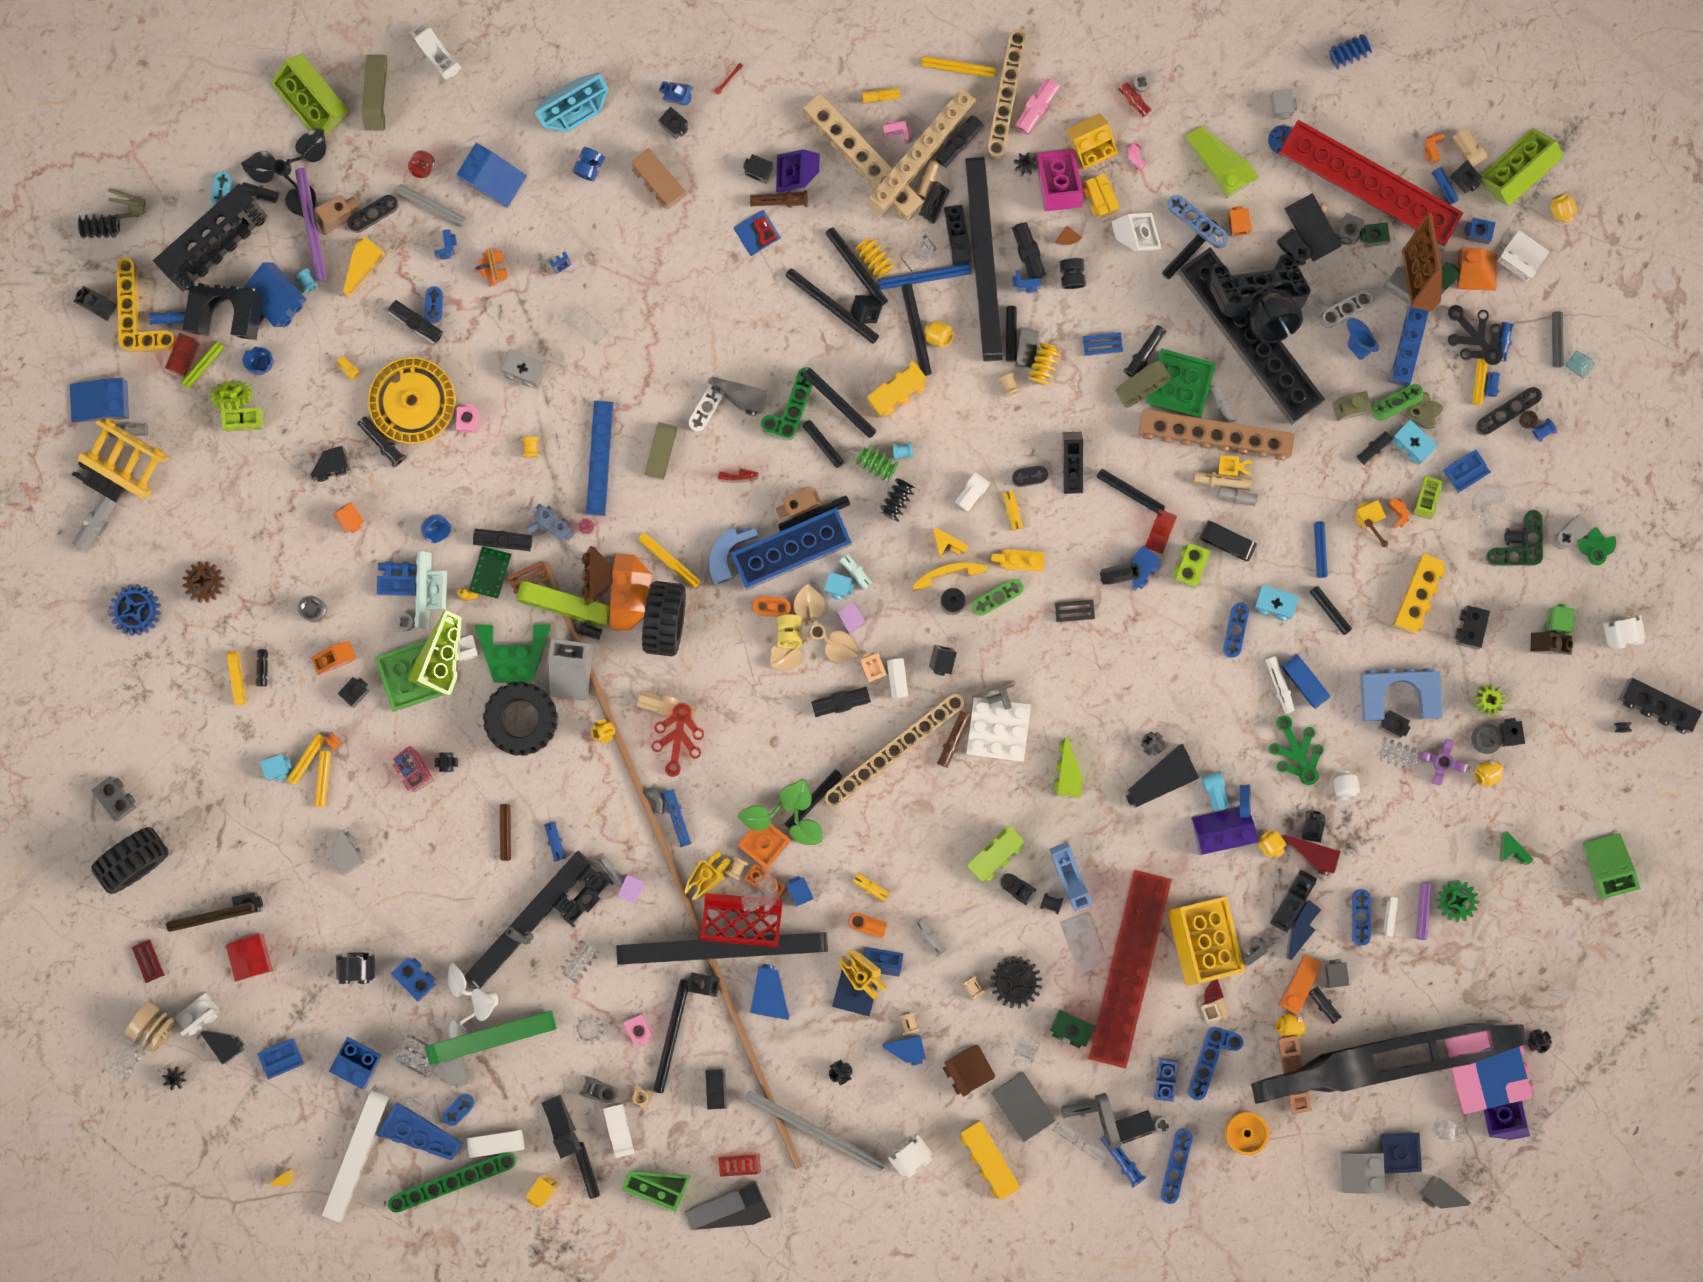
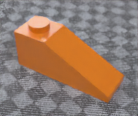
M1304 954L1278 1006L1298 1015L1322 963Z

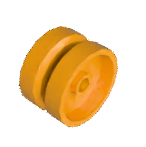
M1241 1111L1233 1114L1227 1120L1224 1126V1138L1232 1150L1242 1155H1254L1266 1147L1269 1140V1129L1261 1116L1252 1112ZM1245 1130H1249V1137L1244 1136Z

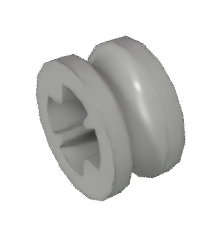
M1138 74L1133 81L1134 89L1137 92L1148 90L1150 78L1146 74ZM1140 79L1141 81V79H1144L1146 86L1142 85V87H1139L1137 80Z
M403 613L397 617L396 625L401 631H409L414 626V620L409 614ZM402 618L410 619L407 627L405 625L403 627L400 626Z
M1158 1117L1154 1122L1156 1132L1160 1134H1168L1172 1129V1123L1166 1117ZM1161 1120L1168 1123V1128L1165 1127V1131L1158 1128V1123Z

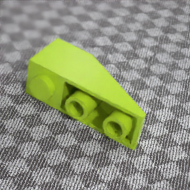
M1065 737L1064 741H1060L1059 752L1062 753L1061 760H1057L1056 771L1059 772V779H1055L1054 791H1057L1059 796L1081 798L1083 777L1069 739Z

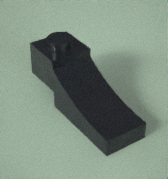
M1300 869L1272 917L1270 924L1287 933L1315 886L1317 878Z
M561 1095L541 1103L546 1113L554 1139L553 1143L560 1159L581 1150V1145L574 1132L576 1128Z

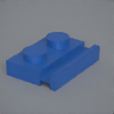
M1477 449L1443 470L1457 490V493L1491 473Z
M294 1038L257 1054L268 1080L305 1064Z

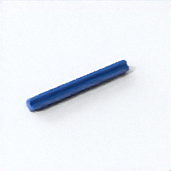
M967 263L882 278L878 280L880 290L900 287L905 284H917L971 274L972 270L971 265Z

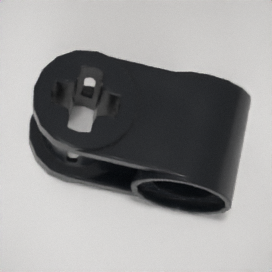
M1291 228L1276 240L1278 246L1286 254L1291 255L1297 265L1303 266L1308 262L1311 250L1294 229ZM1303 253L1305 254L1304 257H1303V256H1301L1300 258L1298 257V254H1303Z
M1011 873L1003 874L999 879L1000 887L1025 906L1028 904L1027 900L1032 893L1037 891L1033 886ZM1008 876L1013 879V885L1009 888L1005 887L1003 883L1004 879Z

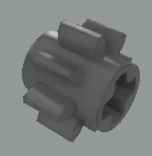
M1151 731L1144 735L1141 744L1144 748L1143 752L1148 755L1152 753L1154 756L1160 754L1164 750L1166 743L1162 739L1163 736L1158 732L1154 734Z

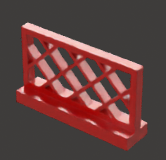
M705 893L701 940L778 947L783 900ZM708 909L717 910L720 915L712 920L708 916ZM730 911L736 912L739 915V917L731 921L726 916V914H728ZM749 913H755L758 919L750 923L745 916ZM768 915H777V921L771 925L764 918ZM723 917L728 922V925L720 929L715 922ZM743 919L748 926L740 931L734 924ZM762 921L767 928L759 933L754 926ZM711 925L718 931L714 935H705L706 929ZM730 927L737 932L733 937H727L724 933ZM749 929H752L756 934L752 939H748L743 935ZM771 931L775 935V941L766 940L763 935Z

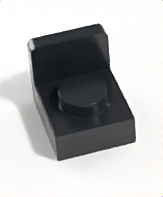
M1316 810L1306 811L1301 839L1321 843L1326 823L1324 814Z

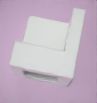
M472 635L462 637L458 641L457 653H459L458 660L460 662L479 657Z

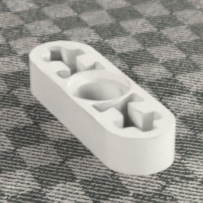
M712 385L708 386L689 419V426L694 432H702L706 428L724 397L721 393H716L714 399L717 402L708 398L707 395L710 397L713 395ZM704 402H711L713 408L711 411L705 412L702 410V404ZM698 411H700L701 414L708 417L707 419L703 417L701 419V423L703 425L697 426V428H695V424L693 423V421H697L699 419L700 414L697 413Z

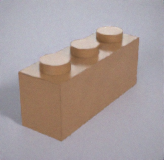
M650 148L631 162L633 173L638 178L642 177L644 179V186L650 193L652 191L655 192L658 196L656 200L662 207L666 206L670 209L686 196L685 190Z

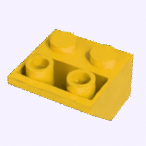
M1100 113L1066 129L1070 143L1083 169L1118 154L1109 124Z

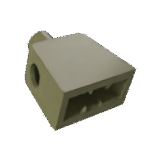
M1367 391L1341 397L1332 403L1337 422L1372 413Z

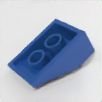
M477 142L456 174L459 180L507 208L527 177L526 174Z
M108 378L70 384L71 422H90L104 418L111 420L129 419L127 381L124 378Z

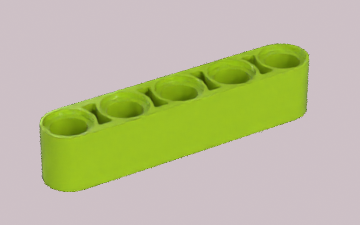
M526 581L520 582L516 601L601 627H606L610 614V606L594 601L590 605H585L584 598Z

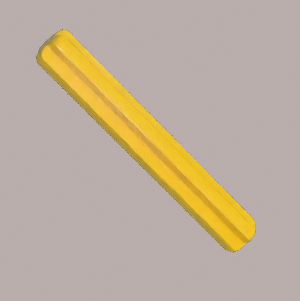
M923 56L921 61L922 67L994 78L996 72L995 67Z
M644 532L639 537V541L692 588H696L699 585L700 580L647 533Z

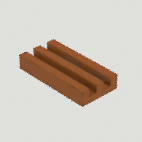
M543 562L507 576L514 594L518 593L519 588L517 585L521 581H528L541 574L544 575L543 578L531 583L538 585L550 580ZM541 567L540 571H537L517 581L514 580L519 576H522L528 572H531Z

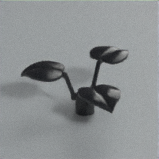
M319 129L309 131L297 140L295 149L302 155L300 157L287 159L286 161L281 159L275 160L271 153L260 151L241 162L245 172L259 183L272 181L274 173L285 177L295 187L286 195V206L292 213L303 218L298 185L289 177L292 171L290 164L304 158L309 162H317L325 156L327 149L323 130ZM309 185L313 208H315L316 193Z

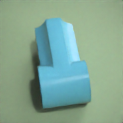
M1221 771L1201 776L1204 789L1209 795L1213 812L1230 807Z

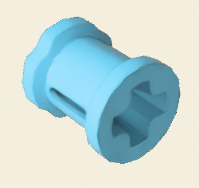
M304 269L294 276L300 282L304 294L311 292L319 286L311 277L310 269Z
M912 442L901 445L894 443V460L904 457L913 459Z

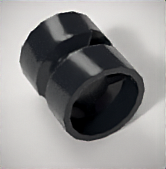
M1069 258L1059 261L1060 273L1063 274L1061 277L1062 289H1078L1086 286V278L1082 274L1085 270L1084 259Z
M957 588L947 589L941 596L940 605L942 610L948 615L959 614L965 606V595Z

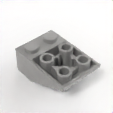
M551 639L549 650V696L587 701L594 648L593 643Z

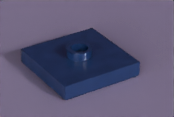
M841 970L832 1007L870 1017L874 999L864 989L855 990L844 971ZM872 983L871 986L876 991L877 986L874 983Z
M1419 1132L1380 1134L1381 1153H1384L1385 1174L1422 1172Z

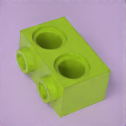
M260 407L239 408L238 410L232 409L231 411L228 409L221 410L222 429L226 432L264 430V414Z
M1188 543L1187 547L1183 546L1179 555L1182 558L1180 565L1176 564L1173 575H1175L1174 581L1196 588L1210 550ZM1189 552H1197L1199 559L1197 561L1191 560ZM1184 569H1189L1192 572L1190 579L1183 577L1182 571Z

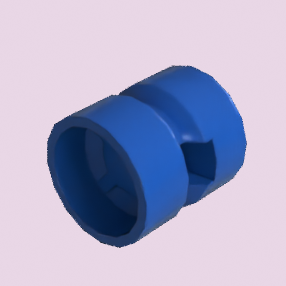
M583 147L579 155L580 161H576L572 172L583 179L594 182L599 173L597 168L602 166L605 156L596 150Z

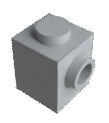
M1292 89L1272 92L1273 118L1278 117L1279 120L1289 119L1293 115L1294 110H1297L1296 98L1293 99Z

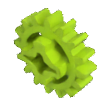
M231 380V382L224 381L223 385L217 384V388H212V392H210L212 405H215L216 409L221 407L222 411L226 408L229 411L232 409L238 410L239 406L245 407L246 403H250V399L253 398L251 386H248L247 382L242 383L241 380L234 382V380Z

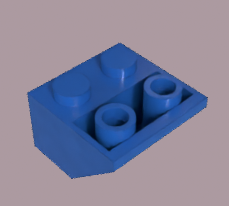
M347 1037L329 1072L361 1089H366L382 1055Z

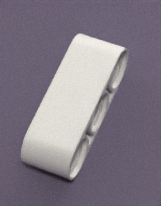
M522 1130L466 1138L469 1158L525 1149Z

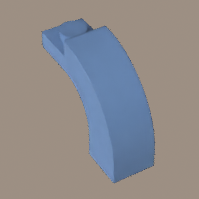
M734 527L722 534L715 542L709 558V568L714 585L733 579L728 567L729 554L737 545L758 538L755 528L747 527L740 530V534H737Z
M1068 842L1050 848L1053 863L1074 912L1092 905L1089 892L1078 871Z

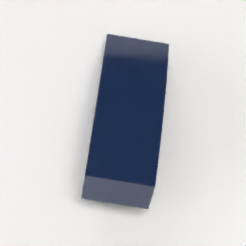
M1310 900L1305 902L1293 923L1287 944L1286 958L1288 960L1294 958L1315 931L1310 924L1321 909Z

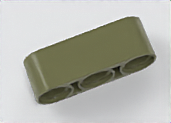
M1156 361L1116 388V393L1124 407L1128 408L1168 383L1171 377L1162 361Z
M658 422L645 475L664 480L677 426Z

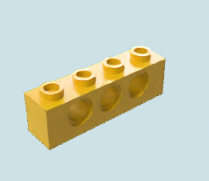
M1425 553L1420 556L1392 626L1411 634L1422 630L1425 622L1422 618L1425 613L1428 614L1432 605L1429 602L1431 596H1435L1439 588L1436 585L1439 578L1442 579L1446 571L1444 561ZM1425 572L1432 575L1431 582L1424 580L1423 574ZM1417 590H1422L1425 593L1423 600L1417 598ZM1411 607L1417 609V617L1410 616L1409 609Z

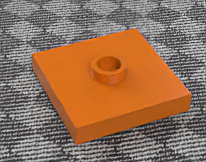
M771 824L769 828L763 831L750 829L737 846L768 870L791 839Z

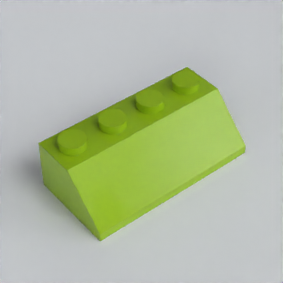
M303 54L287 59L271 81V85L310 131L319 129L323 130L324 135H326L340 124L349 112L348 108Z
M1532 128L1481 174L1480 182L1498 201L1509 207L1560 161L1564 155L1556 140Z

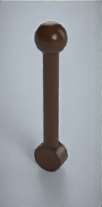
M1366 519L1364 522L1366 527H1370L1380 540L1382 547H1387L1388 541L1384 540L1374 528L1372 520Z

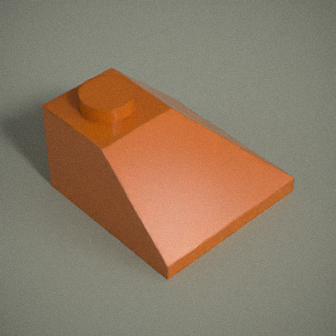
M1462 247L1458 252V272L1460 276L1457 280V289L1496 291L1497 252L1483 248Z

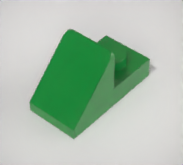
M1508 831L1501 834L1500 861H1505L1512 853L1515 854L1513 858L1520 865H1529L1534 860Z

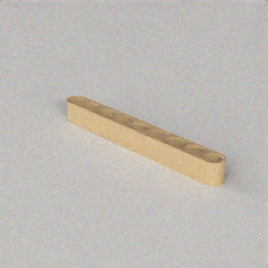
M952 694L836 784L825 795L827 805L837 807L957 714L963 708V698L958 694ZM951 699H958L960 706L955 709L952 708L949 703ZM937 710H942L945 713L943 720L935 718L934 713ZM922 722H927L930 725L928 732H922L919 729V725ZM906 734L914 735V743L907 744L904 741V736ZM891 746L899 747L900 753L897 756H892L889 753ZM878 757L883 758L885 761L884 766L881 768H877L874 765V760ZM862 769H866L870 773L869 778L866 780H862L858 776L859 771ZM847 781L854 783V789L851 792H847L843 788L844 783ZM831 793H836L839 796V801L835 804L828 801V796Z

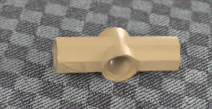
M641 691L637 707L654 711L656 714L669 718L675 717L692 723L697 710V706L680 702L678 699L665 695L659 696L645 691Z

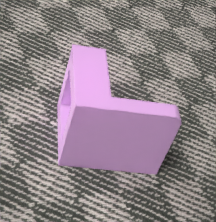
M854 603L837 612L849 634L866 624Z
M627 875L618 896L636 903L646 883Z

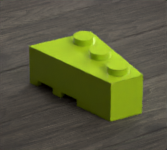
M1008 825L966 867L981 882L986 880L988 883L996 875L994 871L998 867L1002 869L1010 862L1007 859L1010 855L1014 854L1016 856L1023 849L1022 844L1025 841Z

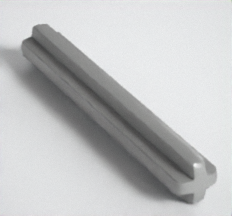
M402 184L397 188L396 192L398 195L460 227L464 225L466 221L464 216Z

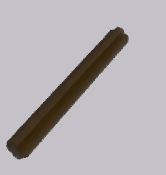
M252 902L168 921L166 927L168 932L254 913L255 908Z

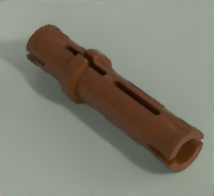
M963 711L959 712L948 740L942 746L944 749L937 761L938 765L948 768L953 754L958 750L957 745L971 717L970 714Z

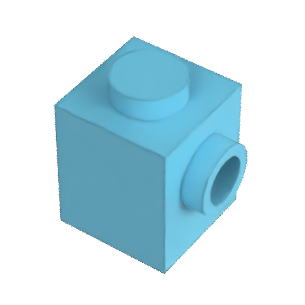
M830 572L824 592L831 594V598L837 600L847 598L848 594H852L854 584L851 583L852 578Z
M283 754L260 762L267 781L274 779L276 782L287 778V774L291 773V761L289 757H285Z

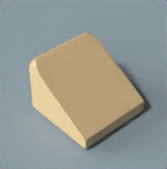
M1222 998L1200 1006L1207 1024L1229 1016Z

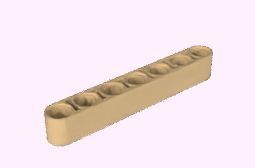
M1021 29L1013 30L1009 36L987 149L988 156L994 160L1000 159L1005 151L1026 43V34ZM1015 36H1019L1023 41L1015 43L1012 39ZM1015 54L1019 57V60L1011 61L1009 56ZM1007 73H1013L1015 75V78L1009 80L1006 78L1005 75ZM1009 91L1012 96L1005 98L1002 96V92ZM1005 109L1008 111V115L1000 116L998 111ZM1001 127L1005 132L1002 135H998L994 130ZM999 146L1001 148V151L999 153H994L991 150V147Z

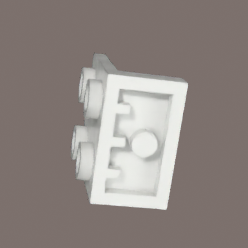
M1518 231L1497 262L1528 283L1536 274L1549 251L1523 232Z
M204 993L175 1016L184 1029L181 1034L183 1036H195L203 1030L202 1025L210 1024L218 1018L217 1014L220 1012V1009L210 996Z

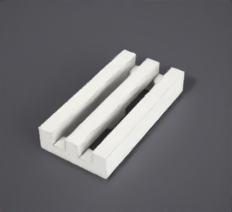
M1387 898L1383 936L1393 937L1398 898Z

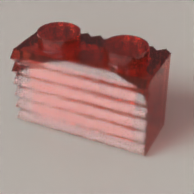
M179 333L165 368L169 372L185 377L188 370H190L189 367L193 363L192 360L196 356L195 353L199 349L200 343L195 338Z

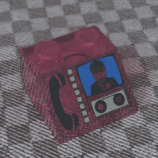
M408 746L393 758L395 762L393 767L398 774L402 773L405 778L402 782L408 791L417 792L435 781L415 747Z

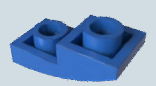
M1158 1059L1155 1100L1174 1102L1178 1060Z

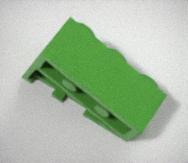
M629 1171L622 1187V1192L676 1214L691 1175Z

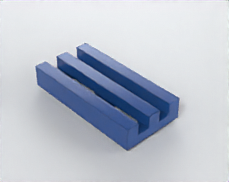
M565 251L562 252V258L558 255L555 257L557 261L553 262L552 259L549 261L555 274L571 266V261Z
M1121 332L1083 336L1085 356L1123 352ZM1117 338L1116 341L1087 344V341ZM1118 345V348L1088 351V348Z

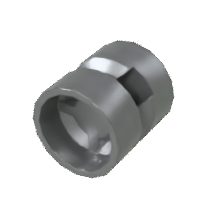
M306 596L299 602L298 611L307 621L317 623L325 618L327 607L318 597Z

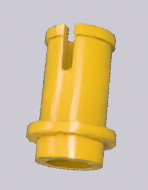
M345 356L337 360L336 365L347 375L348 379L354 380L360 374L359 368L357 366L354 367Z

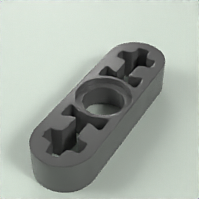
M1106 1093L1095 1095V1103L1108 1148L1110 1150L1120 1148L1121 1141Z

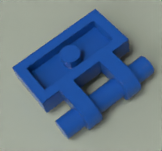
M392 561L378 563V570L385 571V576H377V595L416 596V576H409V571H417V564H410V562L405 561L403 563H392ZM392 571H402V576H392Z

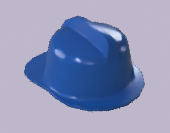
M1350 318L1347 321V328L1350 332L1348 347L1359 360H1362L1371 352H1377L1379 345L1366 324L1359 319Z

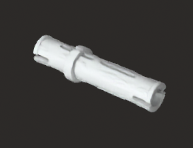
M1277 656L1266 659L1265 662L1277 691L1276 696L1277 699H1280L1284 714L1296 711L1290 695L1292 692L1288 690Z

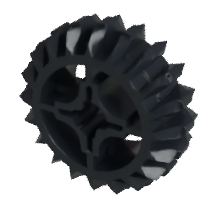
M1012 956L1011 963L1005 958V966L999 962L997 965L1001 968L1000 971L993 969V972L997 973V977H990V979L996 980V983L990 984V987L997 988L992 994L999 993L1000 996L996 1000L1000 1001L1004 998L1005 1000L1002 1004L1006 1006L1008 1001L1011 1002L1010 1008H1013L1014 1003H1017V1007L1020 1009L1021 1002H1024L1026 1007L1029 1006L1027 999L1034 1002L1035 999L1032 995H1040L1035 989H1042L1041 985H1036L1037 981H1042V978H1036L1035 976L1040 973V970L1033 972L1032 969L1036 965L1032 964L1029 967V959L1022 963L1023 957L1021 956L1018 958V962H1015V957ZM1009 967H1021L1014 976L1004 973ZM1026 970L1031 975L1032 987L1026 985L1023 981ZM1007 977L1011 979H1016V977H1019V982L1022 985H1024L1025 988L1022 986H1017V988H1013V983ZM1001 978L1005 979L1009 983V989L1006 995L1004 994L1000 986ZM1017 989L1029 992L1022 998H1011Z

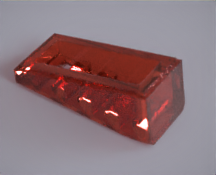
M759 1153L718 1157L720 1177L756 1175L761 1173ZM750 1159H752V1168H753V1169H751V1166H750ZM734 1160H737V1171L734 1168ZM742 1160H745V1170L742 1167ZM726 1161H729V1172L726 1169Z

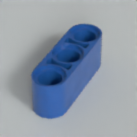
M1298 654L1293 655L1281 665L1283 671L1314 709L1331 697Z

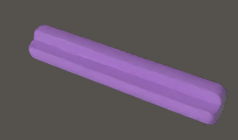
M1430 883L1420 884L1416 939L1427 940L1432 887Z

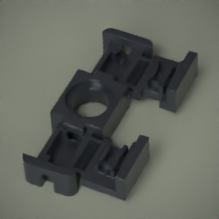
M589 865L577 876L579 881L584 880L586 882V886L573 900L567 899L568 895L563 892L552 904L561 913V917L572 927H576L574 922L584 911L588 913L601 899L598 895L609 883L613 885V882L601 871L596 872ZM591 895V901L584 904L582 902L583 897Z

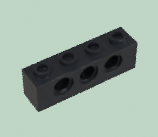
M1635 678L1627 680L1618 699L1623 702L1622 705L1630 709L1635 707L1641 710L1640 714L1649 718L1653 716L1662 725L1668 726L1670 724L1676 727L1675 731L1684 735L1694 731L1702 714L1701 710ZM1639 694L1645 695L1646 702L1644 704L1639 702ZM1657 702L1663 705L1662 712L1656 710ZM1674 711H1678L1681 714L1679 721L1674 719Z

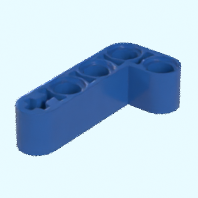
M1211 1027L1207 1030L1187 1090L1188 1095L1192 1099L1202 1100L1205 1098L1222 1047L1232 1051H1238L1242 1048L1244 1041L1239 1034L1219 1027ZM1214 1030L1220 1033L1218 1041H1213L1210 1037L1211 1032ZM1235 1036L1238 1038L1239 1044L1232 1048L1229 1045V1040ZM1207 1049L1214 1051V1057L1210 1060H1207L1204 1056ZM1202 1067L1208 1070V1075L1205 1078H1200L1198 1075V1071ZM1195 1079L1205 1082V1085L1200 1084L1199 1090H1201L1202 1093L1197 1094L1196 1097L1195 1093L1192 1092L1193 1088H1197L1199 1083L1195 1082Z

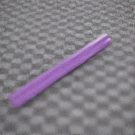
M298 168L295 170L315 278L317 281H322L327 278L307 172L305 168Z

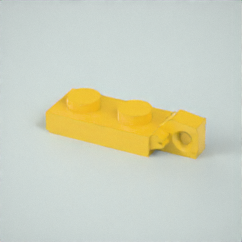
M1001 550V554H991V563H1000V568L1009 570L1043 572L1044 552Z

